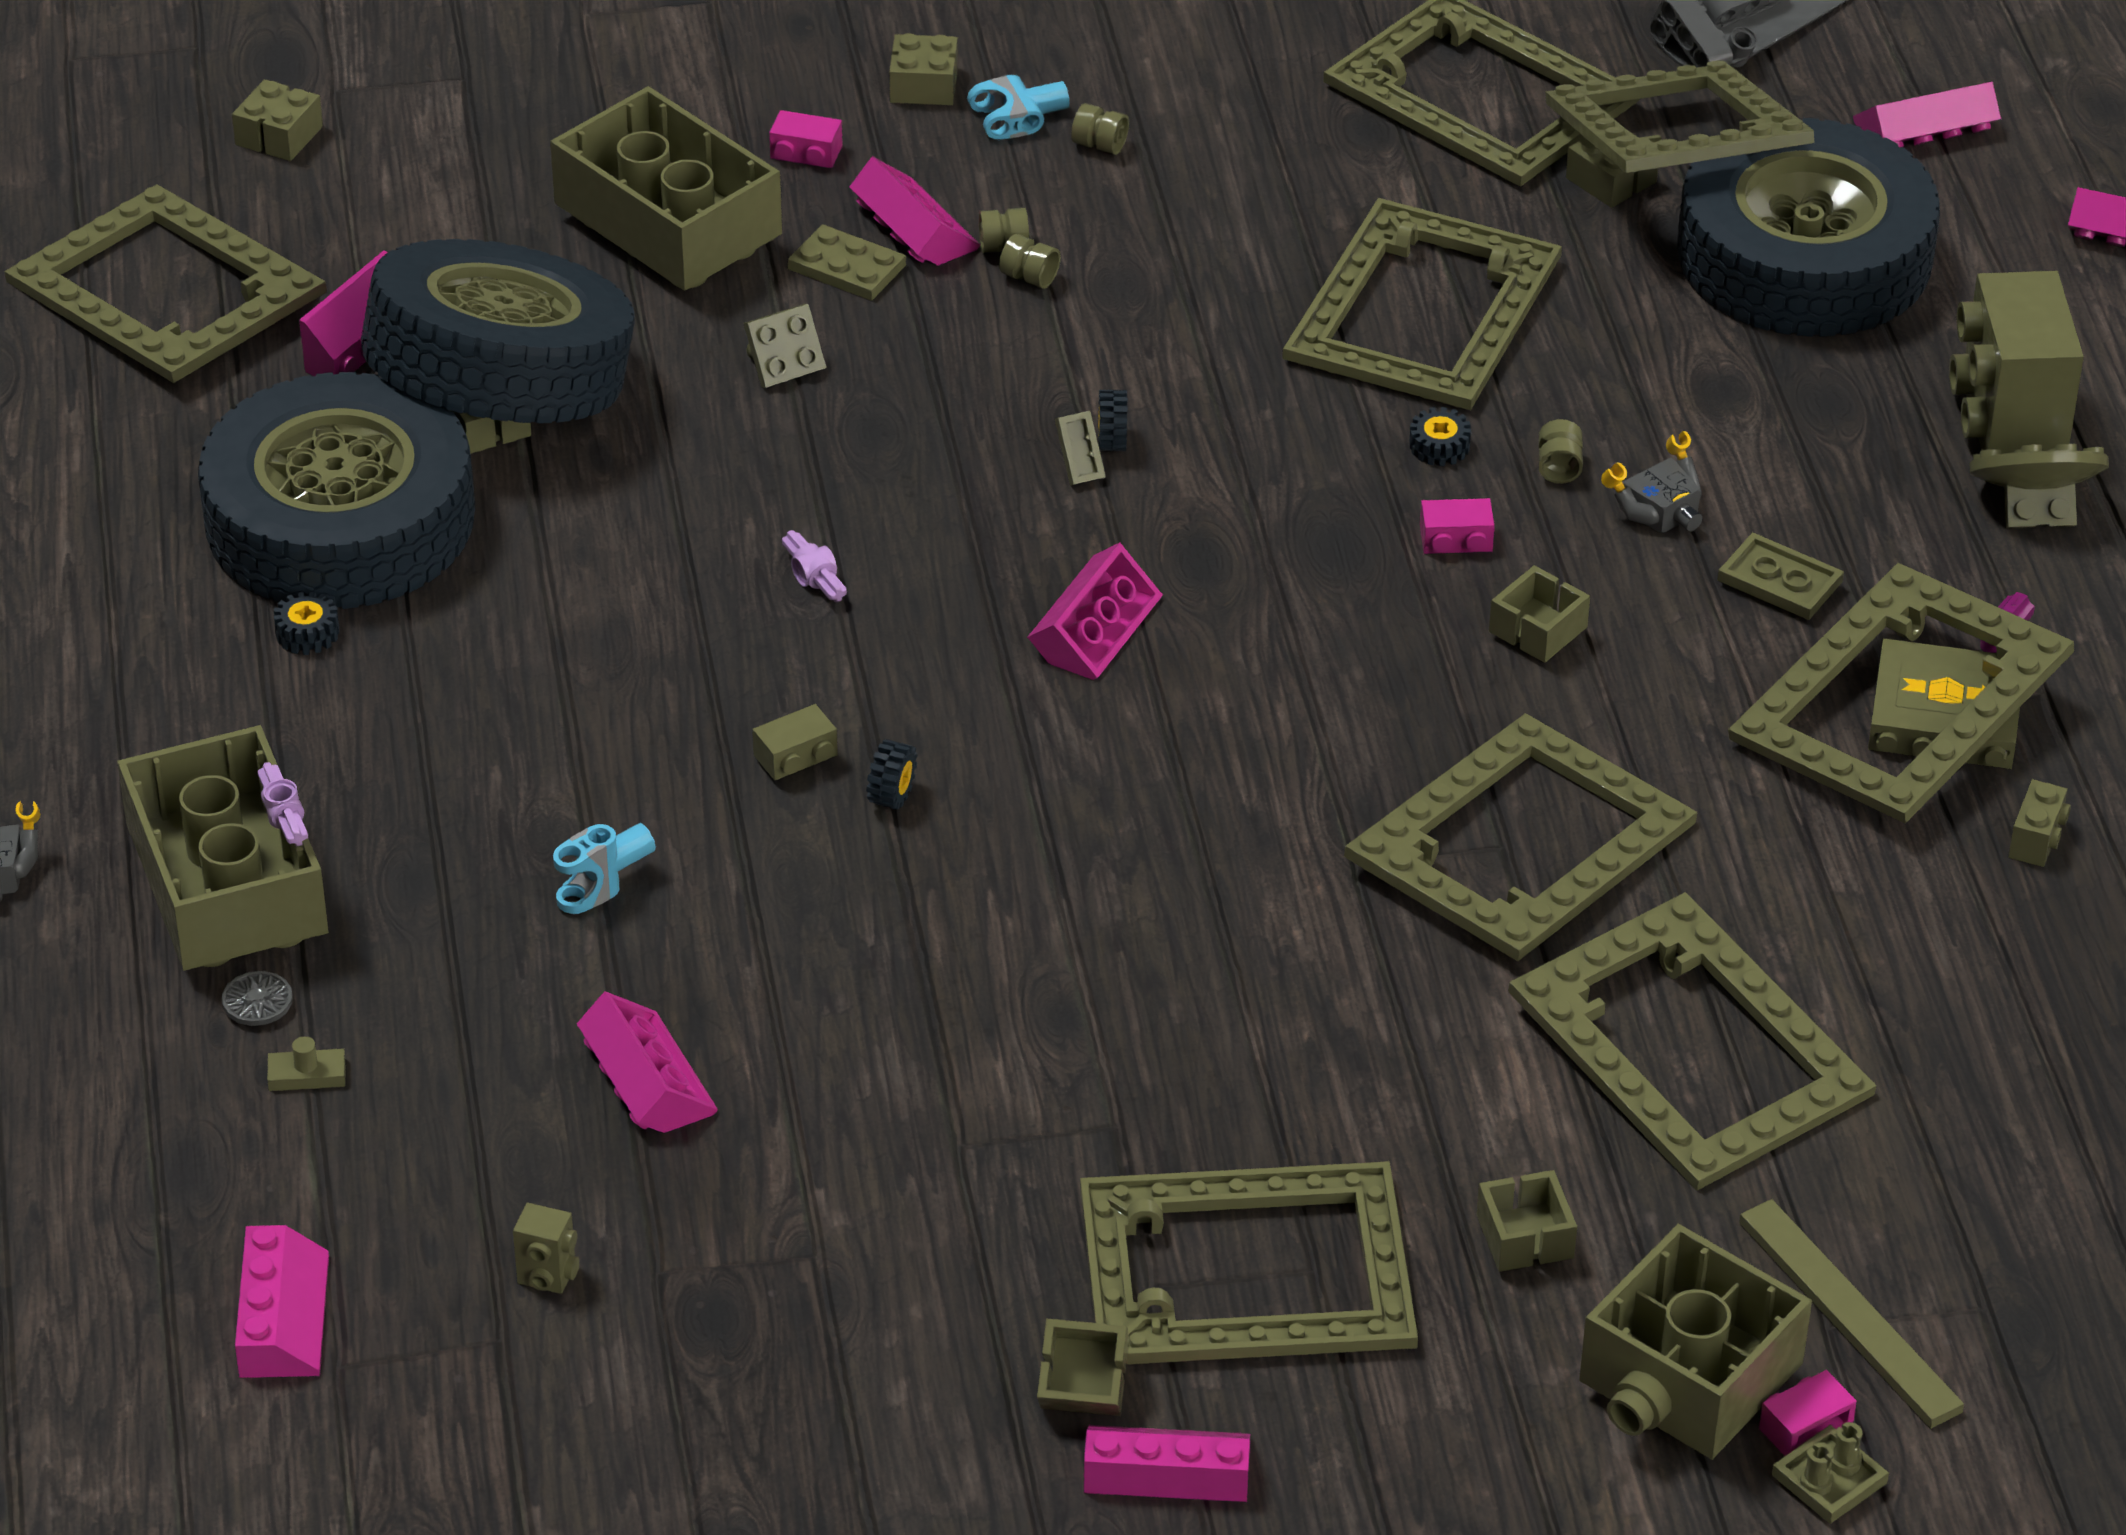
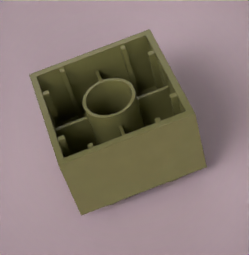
M2058 271L1978 273L1973 301L1959 302L1957 308V333L1960 342H1967L1966 353L1952 354L1949 363V382L1952 394L1967 395V397L1963 398L1961 405V426L1964 437L1978 438L1982 450H2001V454L2014 453V450L2021 449V446L2042 445V451H2049V449L2056 448V445L2070 444L2084 356Z
M1678 1223L1586 1316L1579 1381L1611 1399L1607 1405V1413L1612 1423L1622 1432L1631 1436H1638L1646 1429L1650 1430L1658 1427L1713 1460L1762 1408V1403L1768 1397L1775 1394L1803 1364L1812 1300Z

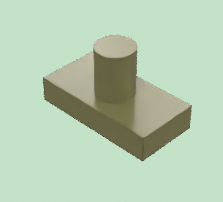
M1086 411L1056 418L1055 423L1070 485L1106 477L1091 412Z
M304 1036L293 1041V1052L268 1053L267 1081L269 1091L346 1087L344 1049L316 1050L315 1041L310 1037Z

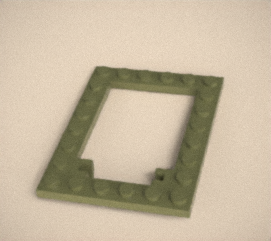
M1428 0L1324 71L1323 80L1324 83L1521 187L1568 153V147L1585 137L1560 117L1521 146L1514 148L1400 88V86L1405 84L1407 75L1400 58L1433 35L1442 39L1447 34H1451V44L1456 47L1469 38H1473L1561 85L1570 84L1577 87L1586 85V82L1590 80L1609 82L1616 81V78L1466 0ZM1640 99L1598 106L1615 119Z
M1720 60L1708 62L1707 66L1698 68L1692 65L1680 66L1677 68V71L1673 72L1652 70L1647 72V76L1641 77L1621 75L1616 78V81L1590 80L1584 86L1575 87L1574 85L1564 84L1557 86L1556 90L1545 92L1546 104L1625 173L1814 143V130L1725 61ZM1708 88L1745 117L1747 121L1739 122V130H1723L1720 132V135L1716 136L1695 134L1689 136V140L1678 142L1674 139L1661 140L1659 135L1636 138L1598 105Z
M158 184L146 189L143 193L129 201L121 203L115 209L95 218L92 222L78 230L72 231L64 238L44 247L43 250L27 259L19 261L16 265L4 271L7 283L173 383L327 292L326 282ZM155 221L250 277L241 282V292L246 303L227 315L218 318L215 322L198 332L193 333L187 330L181 333L180 325L176 322H172L155 332L63 277L62 274Z
M1378 198L1284 346L1283 359L1358 379L1362 382H1369L1392 390L1471 410L1561 257L1562 246ZM1420 240L1439 245L1443 248L1469 253L1473 256L1488 258L1487 279L1504 283L1452 372L1332 339L1385 252L1407 258L1410 254V245L1415 246L1416 242Z
M1897 563L1728 729L1729 740L1906 824L2074 653V641ZM1930 616L1997 648V658L1988 654L1983 659L1982 671L1985 675L1993 678V680L1897 777L1787 726L1885 627L1894 630L1899 636L1909 641H1915L1924 629L1925 617Z
M1525 713L1347 844L1344 857L1514 960L1519 961L1696 823L1697 811ZM1529 757L1637 818L1631 825L1536 898L1513 887L1508 891L1507 902L1498 898L1492 903L1432 867L1439 852V841L1430 837L1427 833Z
M1686 892L1509 982L1508 992L1696 1191L1875 1095L1877 1085ZM1656 951L1660 953L1659 960L1663 971L1672 979H1676L1702 964L1815 1081L1704 1140L1595 1026L1593 1021L1605 1014V1002L1599 997L1588 1003L1589 986Z
M1390 1161L1080 1178L1094 1322L1127 1326L1129 1334L1127 1364L1417 1348V1328ZM1355 1203L1371 1310L1176 1321L1173 1299L1164 1289H1146L1139 1294L1137 1302H1133L1126 1236L1136 1235V1223H1150L1152 1234H1162L1164 1224L1163 1213ZM1152 1305L1161 1306V1313H1147V1309Z

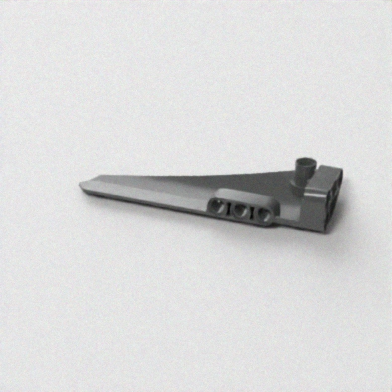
M1663 0L1651 20L1650 30L1660 48L1680 66L1692 65L1698 68L1707 66L1708 62L1720 60L1725 61L1732 67L1738 68L1744 66L1752 56L1792 35L1848 0H1701L1699 2L1697 0Z

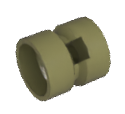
M1084 103L1079 107L1073 121L1072 141L1090 148L1096 145L1097 149L1116 155L1125 144L1129 130V118L1126 114L1115 111L1104 113L1103 108Z
M1025 207L1010 208L1004 214H1001L998 210L979 211V235L982 253L1001 252L1008 239L1014 234H1020L1029 238L1028 217Z
M1014 234L1008 239L1002 250L999 263L1000 271L1002 274L1021 280L1024 278L1026 283L1045 289L1050 286L1058 272L1061 259L1060 251L1044 243L1034 245L1033 239L1020 234Z
M1564 419L1549 421L1539 431V471L1541 476L1547 481L1560 484L1572 482L1582 472L1583 433L1574 422Z

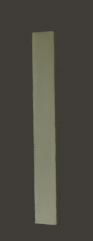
M1773 1199L1740 1214L1739 1223L1930 1429L1963 1413L1964 1403Z

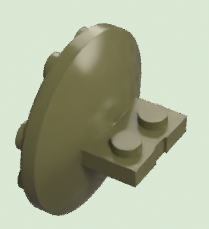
M2077 444L2056 445V448L2049 449V451H2042V445L2021 446V449L2014 450V453L2001 454V450H1982L1980 454L1974 455V459L1969 463L1970 475L2004 488L2006 529L2034 528L2036 526H2047V528L2077 526L2075 484L2088 480L2108 469L2109 457L2104 454L2103 447L2083 448V451H2077Z

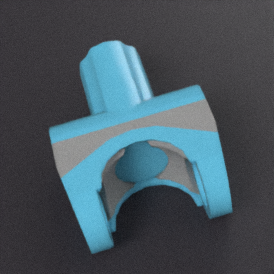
M1007 75L981 82L970 90L967 97L968 103L974 111L991 112L984 119L983 127L990 138L999 140L1021 137L1037 132L1044 123L1043 114L1067 109L1070 104L1067 87L1063 81L1027 89L1021 78L1016 75ZM988 93V96L983 101L975 102L979 94ZM996 121H1005L1000 129H991L992 124Z
M639 823L616 835L612 827L597 824L584 829L559 845L553 853L554 867L560 873L573 874L556 893L559 909L566 913L579 914L597 907L616 896L620 890L618 871L655 851V841L648 828ZM567 855L577 858L576 861L570 863L561 861ZM570 896L581 898L577 902H567L564 899Z

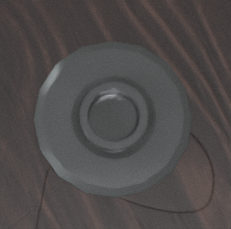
M266 971L248 972L237 976L227 984L222 993L223 1010L227 1016L239 1024L249 1026L266 1025L279 1020L289 1011L293 1003L292 988L287 980L276 973Z

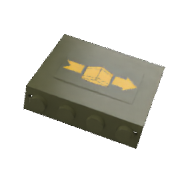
M1883 638L1868 750L1918 756L1993 680V678L1986 676L1982 671L1983 659L1988 654L1997 658V653ZM2020 708L1966 763L2012 769Z

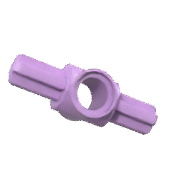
M794 530L788 531L787 535L782 538V545L793 556L791 565L798 583L803 587L810 585L814 589H821L829 600L834 602L842 601V597L847 594V589L836 576L837 565L831 550L827 546L818 547L813 543L808 544L800 533H796Z
M266 762L263 764V768L258 770L257 775L263 786L261 798L267 810L269 823L275 828L282 829L289 844L294 843L295 846H300L302 841L308 838V832L302 821L304 809L299 800L297 786L291 780L283 778L278 765H271L270 762Z

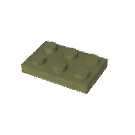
M823 224L788 258V270L871 301L906 266V255Z
M1752 532L1718 570L1717 581L1810 620L1843 582L1844 571Z

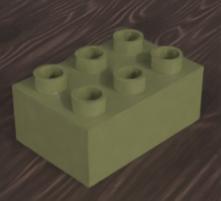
M649 86L550 141L554 203L684 291L702 285L711 275L737 260L751 256L757 248L782 234L780 171Z
M261 725L117 761L126 824L183 971L201 966L216 967L226 963L231 958L273 947H292L304 939L329 933L322 872L309 839L303 840L300 846H295L294 843L289 844L282 829L275 828L269 823L267 810L261 798L263 786L257 774L258 770L263 768L264 763L270 762L271 765H277Z

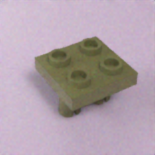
M801 304L743 323L749 341L746 348L747 355L755 362L761 387L766 388L826 368L809 304Z
M1847 1422L1842 1424V1428L1839 1426L1837 1429L1830 1424L1773 1465L1772 1476L1831 1524L1886 1485L1889 1472L1860 1449L1863 1435L1862 1429L1855 1423Z

